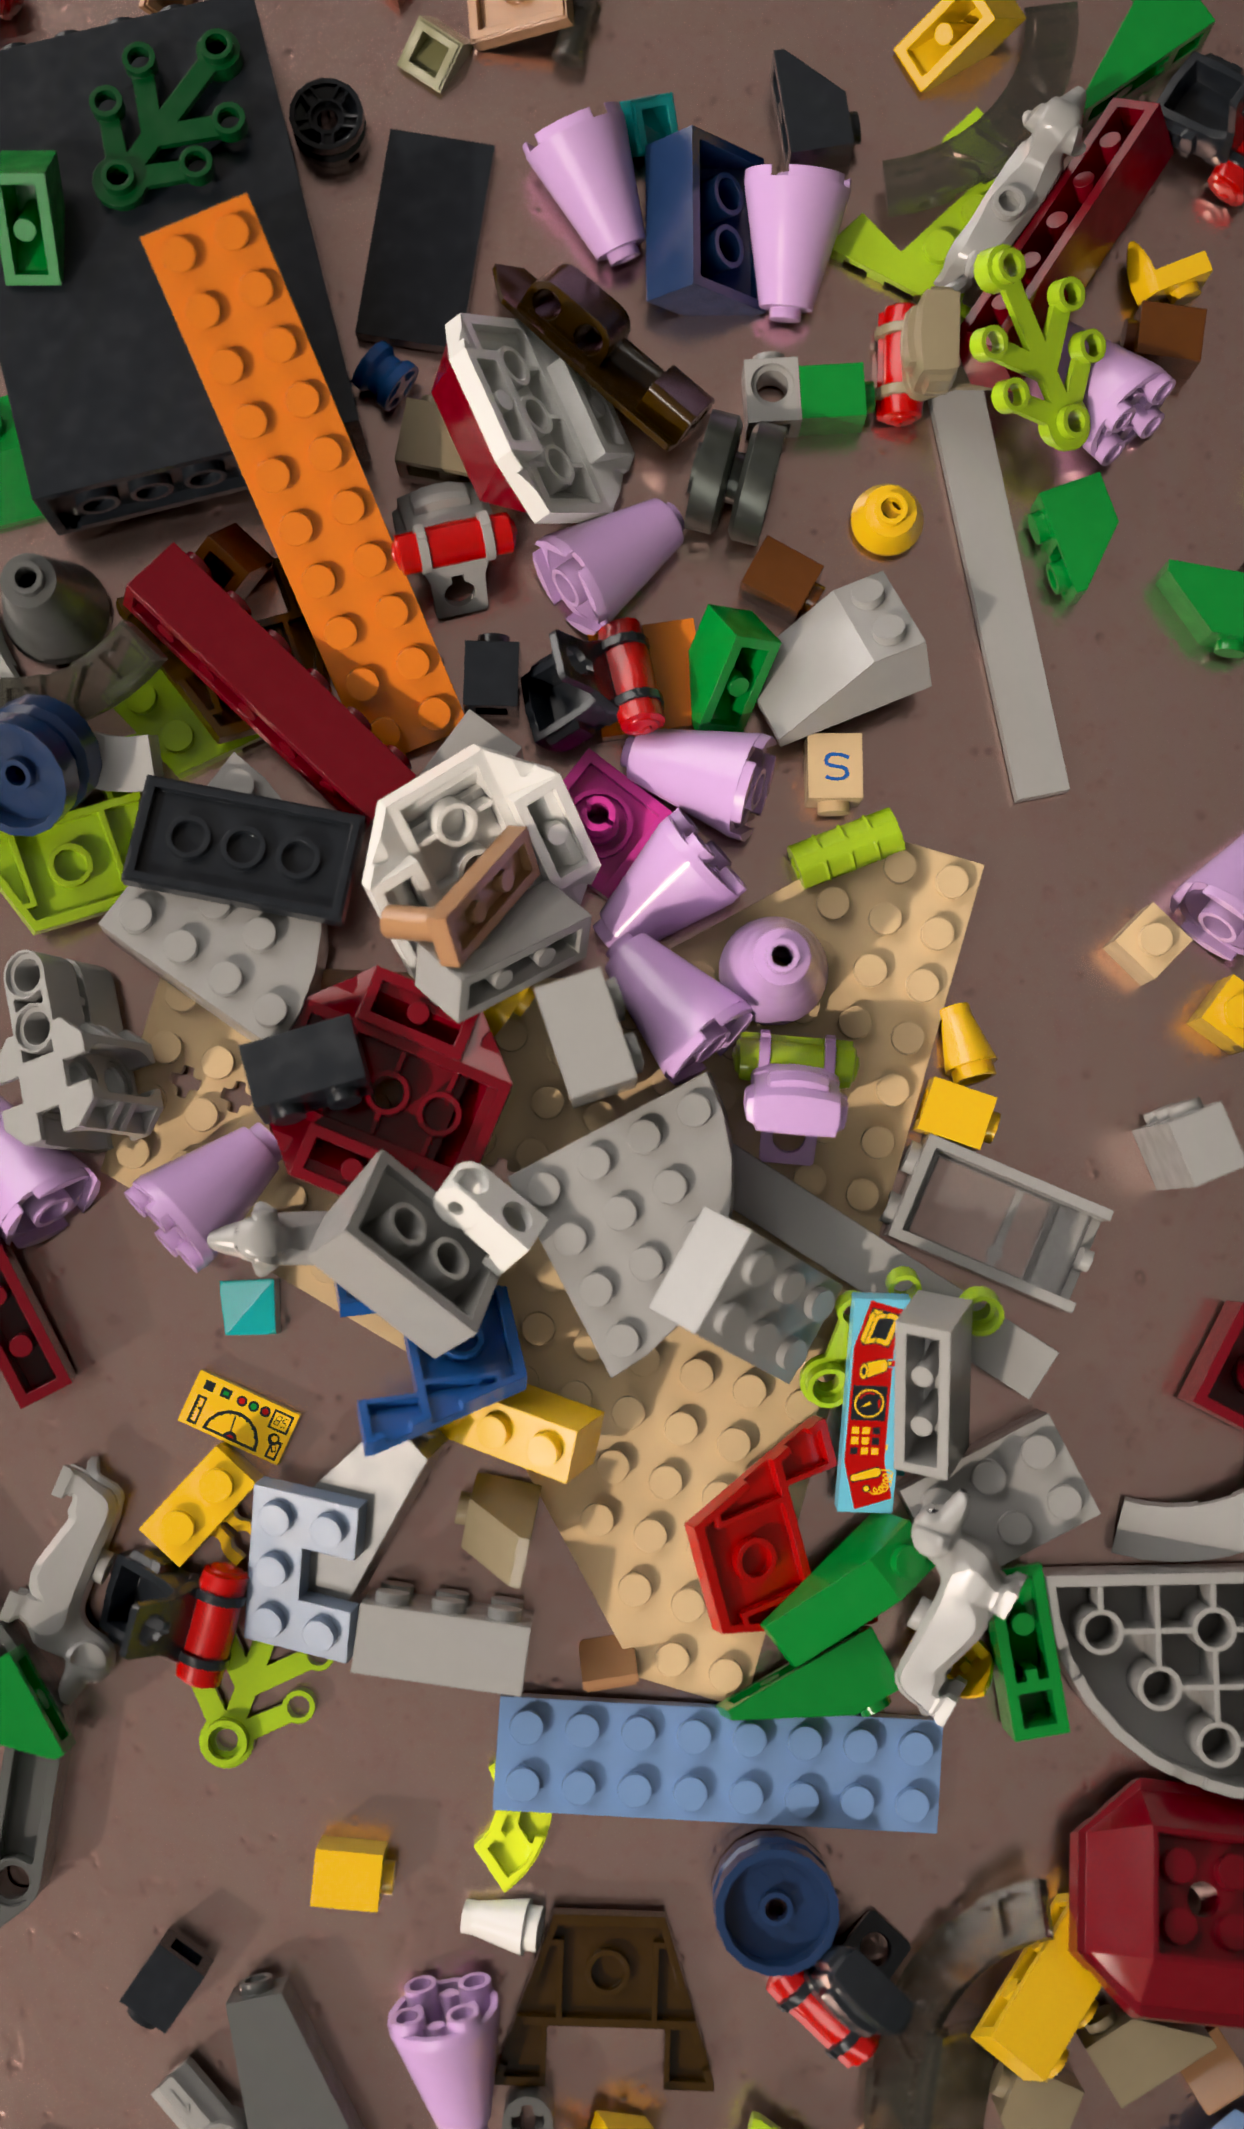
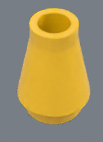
M957 1003L939 1010L945 1075L952 1076L953 1083L962 1086L973 1085L995 1076L997 1073L994 1063L998 1058L974 1018L969 1003Z

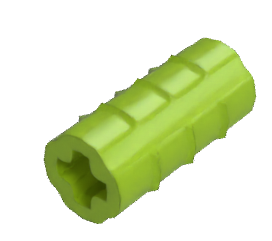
M887 807L869 815H862L861 818L846 824H837L835 828L820 834H812L810 838L789 845L787 853L797 880L800 879L805 890L874 862L882 861V859L892 854L906 850L897 819L892 810Z

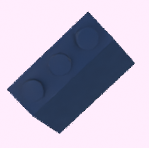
M694 125L645 145L646 302L683 316H737L766 313V310L759 307L744 187L745 170L752 166L764 165V158Z

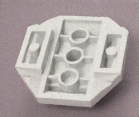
M459 313L446 323L447 343L431 394L479 500L528 513L534 524L583 523L612 513L621 491L623 474L629 471L635 456L613 405L519 319Z
M472 744L379 800L362 879V885L379 918L383 909L389 904L435 907L465 874L464 868L467 862L476 855L478 859L508 825L527 826L540 870L539 877L529 888L549 880L577 904L581 905L587 885L593 883L601 863L560 773L534 762ZM391 939L407 972L415 979L417 946L421 941Z

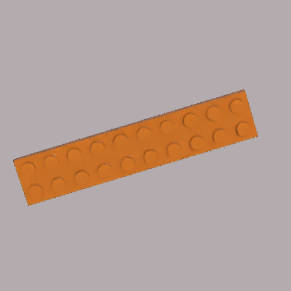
M248 193L140 237L341 703L346 708L351 706L359 710L371 724V732L386 747L393 745L404 754L449 736L465 713L408 576H404L402 571L399 570L396 561L392 559L391 543H393V540Z

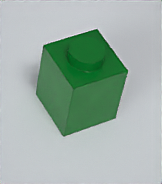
M864 362L799 366L802 423L799 436L862 433L867 414H874L875 412L874 382L865 381Z

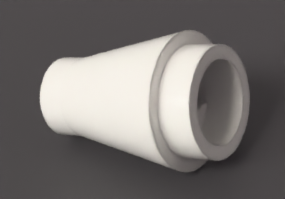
M532 1898L466 1899L461 1916L460 1932L473 1935L520 1956H523L525 1951L537 1953L544 1931L545 1906L533 1904Z

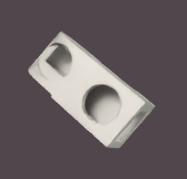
M471 1161L457 1164L433 1198V1206L438 1216L450 1226L464 1230V1233L487 1252L482 1263L498 1277L530 1250L549 1220L489 1169Z

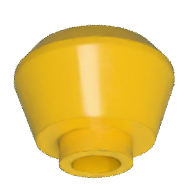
M879 484L870 487L858 497L851 513V528L857 541L866 550L881 556H894L910 549L920 537L924 524L923 510L918 499L906 488L895 484Z

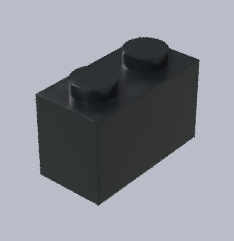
M350 1014L238 1045L254 1110L265 1125L273 1123L275 1126L296 1124L307 1117L306 1113L329 1107L330 1110L348 1109L358 1105L362 1101L363 1096L375 1093L359 1031Z

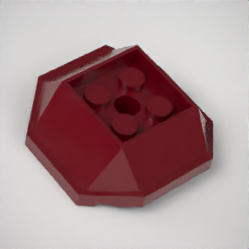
M378 965L357 974L355 977L306 997L301 1014L292 1030L350 1014L359 1031L374 1092L382 1081L397 1079L403 1085L404 1097L395 1108L382 1109L376 1103L374 1093L363 1096L362 1101L358 1105L348 1109L330 1110L329 1107L306 1113L307 1117L304 1120L288 1126H275L273 1123H270L289 1175L341 1196L374 1155L383 1149L435 1192H438L457 1164L468 1161L481 1164L513 1088V1082L483 1011L457 1023L415 986L414 980Z
M1140 1777L1127 1783L1096 1813L1087 1818L1070 1833L1068 1952L1086 1971L1089 1970L1105 1991L1131 2018L1244 2029V1799L1231 1798L1203 1790L1201 1787L1189 1783ZM1190 1887L1197 1892L1200 1898L1201 1905L1198 1915L1194 1914L1188 1905L1187 1895Z

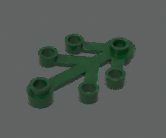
M212 28L199 38L196 45L198 59L161 108L155 80L159 64L153 48L142 41L132 42L125 47L122 52V62L127 75L133 82L141 131L140 136L128 152L121 121L126 114V106L119 90L111 85H101L96 87L89 96V106L95 119L100 124L105 158L96 166L92 175L94 192L102 204L114 210L130 211L137 208L143 202L147 191L150 189L185 183L193 186H204L213 180L216 168L212 156L206 148L199 145H193L183 150L179 161L150 163L159 151L163 149L215 140L235 143L242 140L247 134L248 122L244 110L234 102L219 104L214 109L212 116L183 120L212 81L226 82L235 78L240 73L244 59L240 44L234 34L225 29ZM216 46H227L220 54H211L209 52ZM136 58H149L148 63L143 67L136 68L131 66ZM104 101H116L113 109L109 111L99 110L100 105ZM228 117L239 119L237 125L232 128L221 126L222 121ZM196 160L206 162V166L201 171L192 172L188 170L189 165ZM124 174L129 175L125 183L121 185L111 184L115 177Z

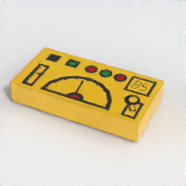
M201 1369L178 1417V1421L278 1466L303 1414L206 1369Z

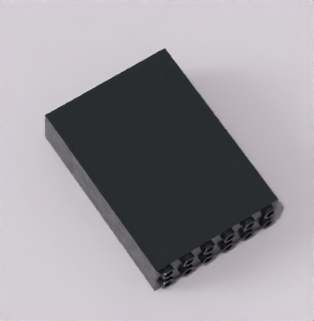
M206 0L190 5L172 4L164 7L157 13L136 18L118 17L108 22L107 25L82 31L65 30L59 32L53 38L28 44L16 42L4 46L0 50V151L57 150L65 201L64 279L61 286H6L0 254V364L32 500L57 535L61 536L249 489L140 239L144 235L245 193H248L358 459L360 462L370 460L371 457L268 45L255 0ZM212 28L225 29L234 34L240 44L244 59L240 73L235 78L226 82L212 81L183 120L212 116L214 109L219 104L234 102L244 110L248 122L247 134L242 140L235 143L215 140L163 149L159 151L150 163L179 161L183 150L193 145H199L206 148L212 156L216 168L213 180L204 186H193L185 183L150 189L147 191L143 202L137 208L130 211H118L102 204L94 192L92 175L96 166L105 158L100 124L95 119L89 106V96L96 87L101 85H111L119 90L126 106V114L121 121L128 152L140 136L141 131L133 82L127 75L122 62V52L125 47L132 42L142 41L153 48L159 64L155 80L161 108L198 59L196 45L199 38ZM216 46L209 52L211 54H220L227 46ZM136 58L131 66L136 68L143 67L148 63L149 58ZM104 101L100 105L99 110L109 111L113 109L116 101ZM228 117L222 121L221 126L232 128L237 125L239 119ZM196 160L189 165L188 170L192 172L201 171L206 166V162ZM119 175L111 181V184L121 185L127 181L129 175Z

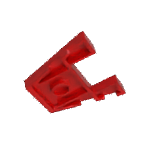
M816 1415L807 1418L684 1523L713 1630L721 1634L763 1632L764 1630L760 1624L811 1574L789 1486L838 1466L826 1418ZM878 1616L864 1625L878 1622Z

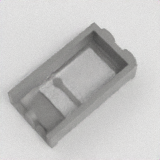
M931 1133L923 1135L920 1143L912 1140L900 1166V1171L907 1173L900 1193L890 1192L887 1206L879 1218V1221L886 1224L882 1236L905 1244L1059 1311L1073 1313L1077 1303L1071 1301L1070 1297L1080 1273L1087 1272L1093 1262L1095 1252L1091 1251L1090 1248L1101 1222L1111 1221L1114 1211Z

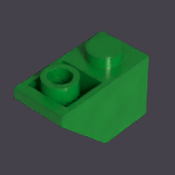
M1101 472L1040 492L1030 508L1031 513L1028 514V525L1031 535L1037 545L1043 543L1050 561L1046 565L1050 586L1055 594L1062 593L1067 607L1077 604L1087 591L1119 523Z

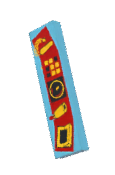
M852 1292L834 1502L837 1512L893 1513L896 1469H894L895 1321L911 1301L908 1294Z

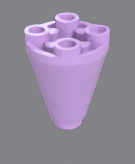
M1071 321L1068 322L1058 367V373L1063 385L1071 360L1068 353L1069 339L1074 333L1087 330ZM1105 339V355L1100 361L1091 363L1083 403L1090 415L1091 426L1089 436L1082 447L1102 466H1107L1116 460L1124 450L1125 445L1137 435L1141 439H1145L1155 432L1165 417V414L1159 409L1176 384L1175 379L1158 364ZM1085 340V349L1089 353V345Z
M679 807L659 823L600 911L601 919L593 925V928L608 948L626 933H631L633 937L640 933H646L656 941H660L732 904L748 890L741 878L729 867L732 865V862L713 840L706 844L697 835L700 832L698 827Z
M257 1122L250 1129L241 1127L141 1175L124 1192V1195L144 1218L150 1216L159 1227L154 1234L162 1245L174 1257L180 1255L185 1263L195 1273H198L203 1268L209 1266L220 1253L209 1248L207 1242L209 1233L217 1228L245 1218L278 1171V1162L283 1158L274 1135L264 1125Z
M473 1972L462 1978L454 1977L436 1980L435 1977L430 1975L412 1978L404 1985L405 1995L397 2000L388 2013L387 2025L389 2035L438 2129H488L487 2122L491 2117L500 2019L499 1997L492 1987L491 1977L484 1972Z

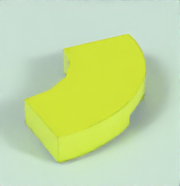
M495 1760L490 1762L488 1766L493 1781L495 1774ZM496 1810L490 1826L474 1841L473 1847L504 1893L517 1884L536 1861L547 1838L552 1813Z

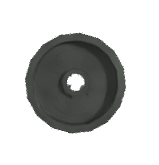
M713 409L703 443L699 442L690 474L687 489L690 496L684 528L711 534L718 528L724 504L728 503L733 505L728 526L731 540L758 546L787 427L760 421L752 430L747 452L743 453L738 451L743 429L740 415Z

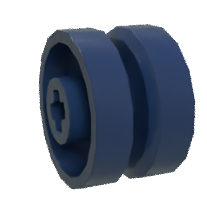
M26 694L6 703L0 708V831L9 835L34 836L51 829L69 811L82 803L99 782L102 769L100 747L89 724L70 705L48 695Z
M782 1830L757 1831L736 1841L721 1857L712 1880V1898L716 1928L726 1951L744 1968L765 1976H792L815 1965L831 1947L839 1926V1900L822 1856L805 1839ZM774 1898H779L784 1901L783 1903H781L779 1901L773 1900L769 1906H766L768 1901Z

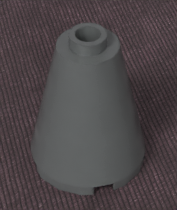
M35 553L19 554L10 559L4 566L0 576L4 627L9 639L22 654L44 666H56L71 662L75 664L86 660L102 645L110 629L109 601L104 586L90 570L75 562Z

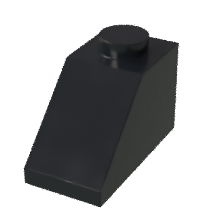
M773 50L770 79L786 171H789V164L810 165L828 169L850 166L854 145L861 144V126L858 112H849L846 91L787 50Z

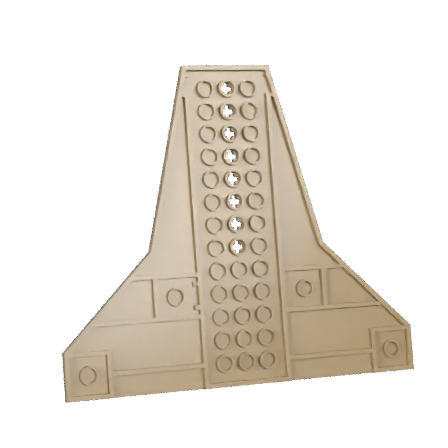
M905 842L906 850L804 890L800 879L670 949L720 983L719 961L724 946L736 930L752 920L770 916L788 918L804 925L817 937L825 951L828 963L826 988L817 1005L802 1018L786 1025H761L751 1021L744 1032L760 1033L761 1029H768L771 1034L823 1039H825L826 1035H836L835 1037L838 1040L853 1041L854 1048H856L857 1056L859 1057L860 1067L855 1081L851 1083L850 1088L840 1089V1092L848 1098V1114L845 1128L838 1131L836 1137L817 1136L814 1163L810 1166L764 1163L878 1236L883 1222L879 1221V1218L887 1206L889 1194L893 1189L941 1020L939 1010L945 1006L984 869L983 864ZM771 956L772 961L777 966H788L782 958ZM325 969L323 971L320 991L355 977L365 970ZM395 972L415 981L408 972ZM160 977L142 1034V1039L152 1045L155 1063L133 1072L138 1095L155 1088L160 1089L164 1108L149 1136L133 1141L130 1140V1136L112 1134L113 1149L106 1151L101 1167V1172L128 1188L141 1175L241 1127L250 1129L255 1123L259 1122L274 1135L270 1124L265 1125L254 1110L253 1103L251 1106L241 1105L238 1113H233L229 1110L230 1102L224 1099L226 1090L235 1089L238 1082L246 1083L245 1092L250 1095L238 1045L252 1041ZM545 978L533 986L537 988L564 978ZM535 997L521 1017L513 1012L507 1022L494 1036L513 1082V1088L481 1165L484 1167L486 1165L494 1166L498 1158L508 1160L507 1170L516 1173L681 1085H673L664 1076L626 1009L625 1020L619 1022L622 1033L624 1035L634 1031L644 1060L643 1072L637 1074L636 1088L573 1109L537 998ZM736 1040L722 1056L715 1052L702 1063L707 1068L696 1077L705 1072L712 1074L728 1114L733 1143L760 1160L761 1131L755 1130L754 1124L746 1119L744 1112L745 1089L751 1085V1081L739 1079L738 1073L734 1069L732 1050L736 1046ZM186 1067L194 1068L193 1077L201 1081V1086L198 1091L189 1090L186 1098L179 1097L177 1095L178 1086L172 1084L175 1074H182ZM386 1079L375 1090L376 1103L382 1109L395 1108L404 1097L403 1085L397 1079ZM773 1132L772 1138L778 1148L792 1151L801 1146L805 1135ZM282 1159L278 1162V1171L255 1203L258 1201L266 1202L278 1212L329 1211L340 1196L289 1175ZM505 1182L509 1187L513 1189L509 1182ZM255 1203L250 1209V1211L247 1213L245 1218L251 1217ZM733 1210L732 1221L752 1230L843 1285L837 1298L846 1291H859ZM537 1237L530 1250L502 1273L496 1284L507 1286L528 1375L527 1384L601 1410L605 1414L594 1463L567 1484L528 1469L526 1471L533 1484L542 1485L540 1497L622 1649L634 1647L639 1678L721 1702L752 1684L766 1632L721 1634L712 1629L684 1523L807 1418L816 1415L827 1420L830 1408L819 1407L803 1395L800 1388L799 1375L802 1367L809 1359L826 1352L838 1321L835 1305L831 1314L820 1327L808 1349L805 1362L796 1371L790 1384L695 1335L680 1325L672 1330L648 1355L611 1378L542 1243ZM315 1265L278 1266L272 1271L275 1275L339 1312L334 1280ZM851 1305L844 1310L845 1314L850 1315ZM378 1314L348 1317L406 1351L403 1334ZM826 1374L819 1377L817 1380L821 1382L831 1381L836 1374ZM810 1477L789 1486L797 1522Z

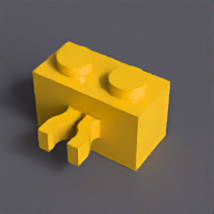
M222 1442L209 1452L145 1521L139 1530L178 1567L189 1561L212 1536L219 1540L224 1555L237 1566L246 1557V1554L237 1548L234 1542L235 1535L225 1527L224 1523L227 1522L237 1532L245 1531L251 1535L252 1519L240 1516L237 1508L254 1491V1484L264 1475L232 1445Z

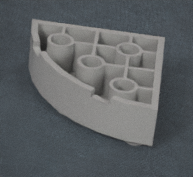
M235 752L232 753L207 785L282 800L269 782ZM127 886L98 923L114 945L250 1041H256L293 1029L301 1014L306 997L320 991L329 949L328 924Z
M710 1072L703 1073L507 1177L514 1191L549 1219L538 1238L611 1378L648 1355L678 1326L675 1322L648 1307L704 1206L729 1219L732 1217L735 1202V1154L732 1144L733 1140L727 1111Z
M1244 1563L1042 1567L1059 1667L1072 1690L1099 1722L1115 1738L1149 1765L1170 1776L1173 1775L1186 1783L1199 1786L1203 1790L1231 1798L1244 1799Z

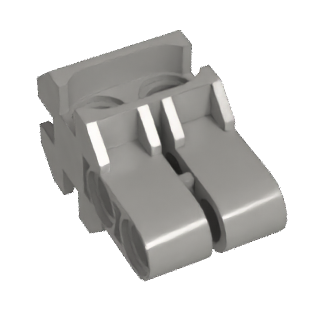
M21 950L16 952L6 963L4 970V986L13 1036L6 1039L0 1051V1086L19 1079L23 1104L2 1111L5 1131L26 1146L100 1154L113 1149L110 1133L130 1136V1140L133 1141L149 1136L164 1108L161 1091L155 1088L138 1095L133 1071L155 1063L152 1045L133 1032L123 1030L115 984L111 973L99 965L65 959L36 951Z

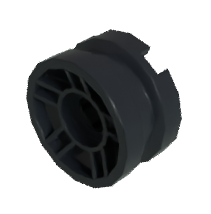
M319 78L307 82L295 93L290 103L289 121L297 147L309 162L319 167L338 168L349 164V159L357 152L361 154L367 140V124L360 98L350 85L336 78ZM331 118H336L337 125L333 129L325 130L320 127L330 123Z

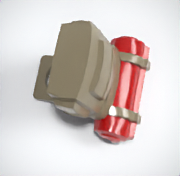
M932 286L931 289L925 290L917 305L909 302H899L887 306L884 312L879 313L878 326H876V331H874V340L878 342L877 388H875L876 418L878 421L895 427L906 426L918 421L922 417L923 403L926 400L946 395L947 392L954 390L993 389L970 384L966 372L959 366V291H954L950 287Z

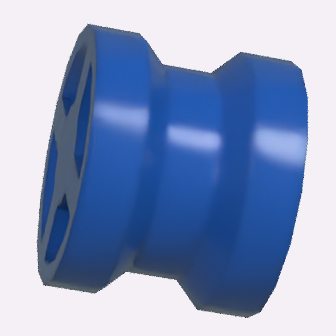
M381 340L368 350L357 365L352 377V384L360 391L372 392L376 396L377 404L385 411H390L408 394L417 379L419 369L409 360L401 361L394 354V348L386 341Z

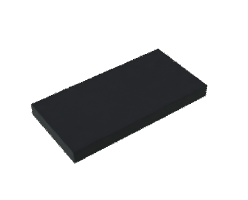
M390 128L355 330L357 340L376 343L382 340L390 345L444 353L447 343L445 324L459 313L469 314L496 156L495 145Z
M147 774L121 881L127 886L343 927L366 830V816Z

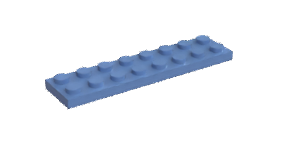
M522 1693L521 1697L500 1694L493 1810L937 1834L943 1728L936 1724L932 1716L876 1713L868 1717H862L861 1713L850 1716L732 1721L720 1715L715 1706L716 1704L529 1693Z

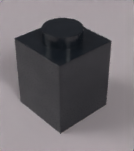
M500 633L478 635V641L465 640L463 707L465 714L470 709L480 717L520 718V642H510L508 635Z
M169 1928L119 2001L128 2007V2015L137 2024L151 2030L156 2027L166 2034L205 1978L214 1960Z

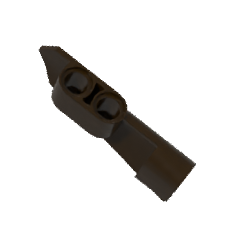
M501 264L494 265L492 271L500 303L665 451L668 452L674 449L686 439L714 405L716 400L679 368L673 365L665 372L627 339L631 330L627 311L578 268L569 264H560L537 279L525 268Z

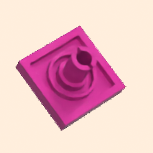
M588 748L563 781L601 863L593 883L587 886L608 901L659 823L670 815L672 811Z

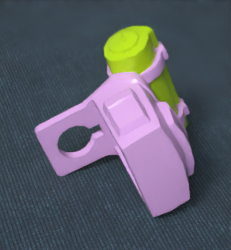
M761 1029L760 1033L741 1032L740 1038L732 1050L733 1064L739 1079L751 1081V1085L745 1089L744 1112L746 1119L754 1124L755 1130L761 1131L759 1158L762 1162L810 1166L814 1163L817 1136L836 1137V1133L845 1128L848 1114V1098L840 1092V1089L850 1088L851 1083L855 1081L860 1067L859 1057L857 1056L853 1041L838 1040L835 1037L836 1035H826L825 1039L771 1034L768 1029ZM774 1132L805 1135V1138L799 1148L785 1151L775 1145L772 1136Z

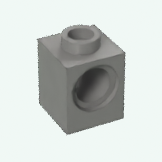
M767 351L754 355L753 359H744L741 383L745 440H750L753 428L760 421L787 427L785 438L798 437L802 423L798 356L785 357L781 352ZM771 385L778 387L785 397L776 402H769L762 399L757 391L764 386Z

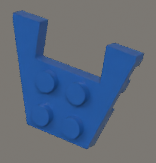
M334 1281L340 1318L375 1313ZM495 1286L477 1334L435 1359L403 1335L415 1393L358 1400L357 1415L365 1457L379 1454L526 1390L528 1375L507 1286Z

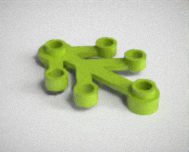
M1000 244L984 249L977 255L974 262L975 280L984 292L989 294L1001 293L1023 348L1009 342L1003 328L998 325H990L975 330L971 335L969 342L971 354L981 363L992 361L1037 381L1044 400L1030 395L1027 383L1021 378L1014 377L1001 380L994 385L991 393L993 406L1001 414L1015 413L1037 423L1039 434L1048 446L1063 452L1076 450L1086 442L1090 433V415L1083 403L1091 363L1100 361L1106 352V341L1099 330L1091 328L1074 333L1068 342V353L1071 360L1063 385L1058 373V367L1069 317L1072 311L1080 309L1084 304L1085 288L1082 282L1073 276L1056 280L1050 284L1047 291L1049 307L1042 334L1021 282L1026 270L1023 254L1008 244ZM1064 288L1068 292V302L1064 297ZM987 336L989 337L992 343L991 352L988 350L986 345ZM1085 340L1089 345V353L1085 349ZM1009 388L1013 393V403L1008 398Z
M896 1267L886 1277L885 1284L888 1293L908 1294L912 1299L918 1290L922 1291L918 1274L910 1267ZM909 1280L913 1282L908 1290L897 1291L894 1289L900 1281ZM973 1286L966 1289L959 1296V1298L973 1300V1304L982 1301L986 1302V1305L981 1310L972 1311L973 1336H988L1000 1328L1004 1320V1309L999 1297L992 1289L984 1286ZM856 1290L846 1291L837 1298L835 1310L838 1321L826 1352L809 1359L800 1371L799 1383L803 1395L810 1402L822 1408H834L843 1404L850 1315L845 1314L844 1310L851 1305L852 1292H859ZM826 1374H836L835 1377L828 1382H821L817 1380L819 1377Z
M236 1632L230 1652L232 1656L227 1668L235 1687L228 1707L226 1708L217 1688L200 1689L191 1686L206 1719V1723L199 1735V1746L205 1759L219 1768L239 1766L251 1755L255 1739L289 1723L302 1724L310 1720L317 1709V1698L314 1692L306 1687H296L286 1695L282 1704L250 1717L248 1716L256 1695L310 1670H326L334 1661L328 1659L325 1662H317L312 1659L311 1655L296 1651L268 1664L275 1646L253 1640L246 1655ZM302 1696L307 1699L310 1707L306 1714L299 1715L292 1711L290 1700L293 1697ZM223 1729L234 1731L238 1737L237 1745L234 1747L223 1746L219 1741V1732Z

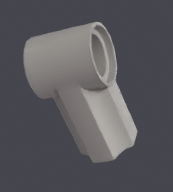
M191 2056L180 2063L150 2094L179 2129H248L245 2109L231 2105Z

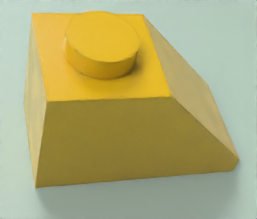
M941 0L894 48V51L920 92L924 93L989 56L1027 18L1015 0Z

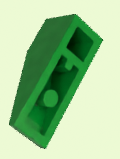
M1131 0L1133 4L1086 89L1087 95L1081 125L1083 129L1100 118L1113 97L1129 98L1190 56L1193 51H1197L1204 46L1216 20L1201 0Z
M871 1513L760 1624L791 1666L799 1667L902 1601L936 1566L928 1557L919 1553L914 1547L911 1536L912 1523L909 1520L889 1513Z
M1034 1562L1001 1568L1006 1575H1012L1015 1572L1028 1575L1006 1618L1002 1619L993 1614L989 1621L991 1654L994 1662L993 1676L1002 1728L1014 1742L1070 1733L1042 1563Z
M863 1625L799 1667L795 1668L790 1663H787L715 1706L721 1716L732 1721L850 1716L861 1713L862 1717H868L889 1706L892 1702L889 1695L899 1689L895 1683V1670L873 1628Z

